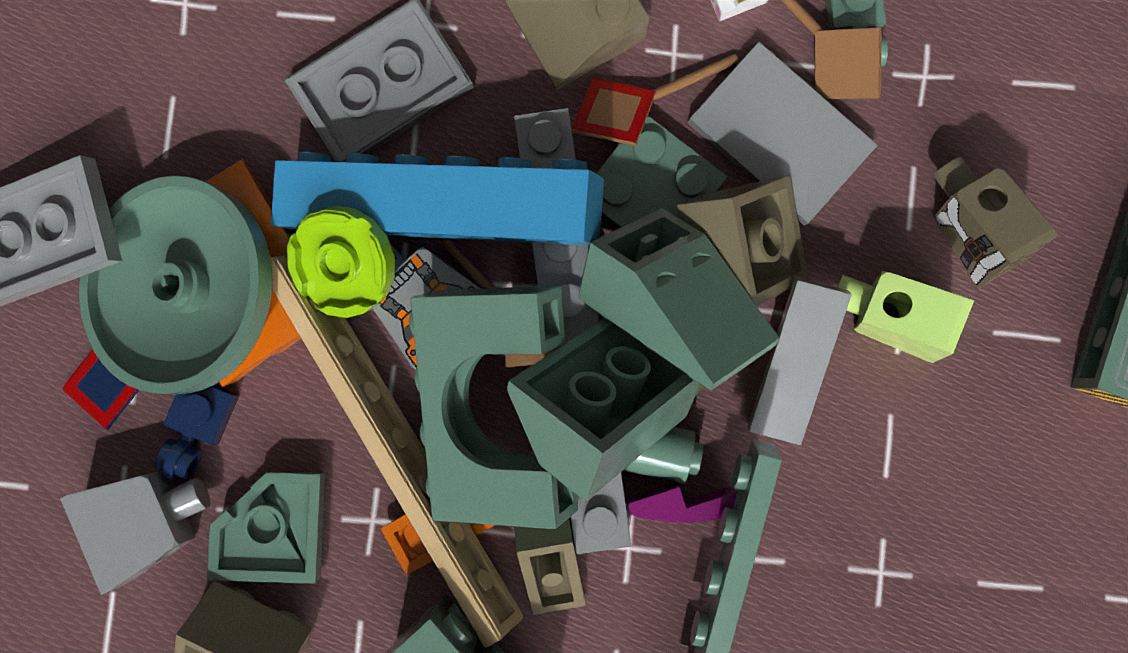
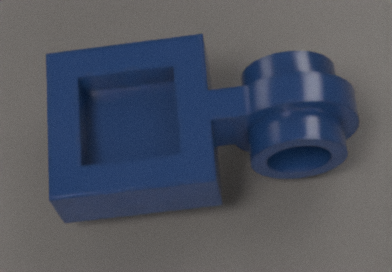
M216 385L193 393L176 394L163 425L181 432L182 435L178 441L168 439L157 455L155 467L162 470L163 477L177 481L179 478L189 480L193 476L202 456V452L195 449L197 441L201 440L210 445L220 443L240 395Z

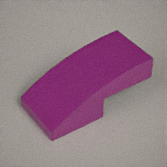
M673 482L626 497L625 503L630 515L645 519L683 523L703 522L721 519L725 507L733 509L738 490L729 486L684 501L680 487Z

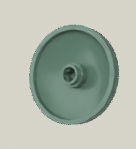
M166 176L144 182L125 193L109 208L123 261L80 277L79 305L81 318L88 341L96 356L108 371L130 387L149 393H193L213 386L226 378L245 360L257 342L268 315L272 295L270 253L264 234L253 214L236 196L227 190L208 182L184 176Z

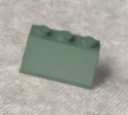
M603 318L509 380L507 391L540 466L586 502L687 416L700 383L690 378L685 372L655 351L647 348L642 342L612 321Z

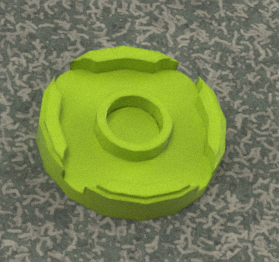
M335 205L311 213L300 222L301 224L298 226L296 233L291 235L287 245V263L295 288L304 299L309 296L314 303L319 305L316 309L326 315L349 318L366 313L387 296L395 278V256L387 235L374 219L355 208Z

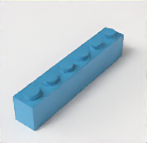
M298 152L297 161L275 160L271 226L297 230L301 224L300 222L307 215L336 205L355 208L374 219L383 232L389 236L590 246V242L600 238L604 178L587 170V162L581 160L554 159L552 169L532 168L533 161L512 157L499 158L498 167L479 166V159L464 156H447L445 165H428V158L416 155H395V164L378 163L379 157L360 153H347L345 162H330V155L315 152Z

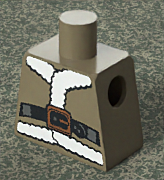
M958 157L941 167L933 175L949 198L935 214L936 223L977 289L1022 264L1059 236L1050 222L1008 173L1001 168H996L977 179L964 159Z

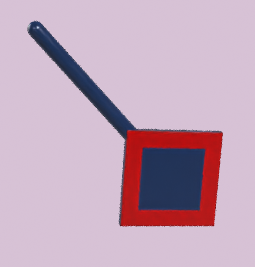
M93 349L62 387L65 393L103 428L108 430L139 392L138 389L130 387L111 374L101 363Z

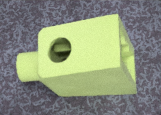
M882 271L872 285L842 275L837 286L838 288L848 290L852 294L846 311L859 315L854 328L856 332L931 363L954 353L974 300L886 271ZM883 303L893 305L898 312V318L887 315L883 309Z

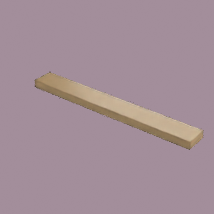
M287 255L271 257L272 289L473 629L485 648L500 641L524 618L521 610L470 525L461 522L432 521L431 502L426 494V479L428 475L426 452L346 318L326 315L316 309L319 305L314 303L309 296L304 299L295 288L288 270Z

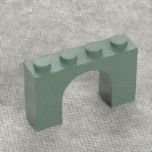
M561 286L437 290L410 297L412 310L409 317V325L415 339L417 359L415 384L420 392L423 421L421 423L420 436L426 451L428 471L426 494L431 502L432 521L557 529L578 511L577 495L541 467L535 454L516 453L503 449L492 442L481 431L471 411L469 383L475 366L485 354H543L565 344Z

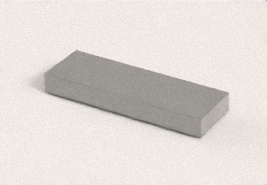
M795 276L777 332L779 341L771 350L748 422L749 432L797 445L802 444L852 295L848 290Z

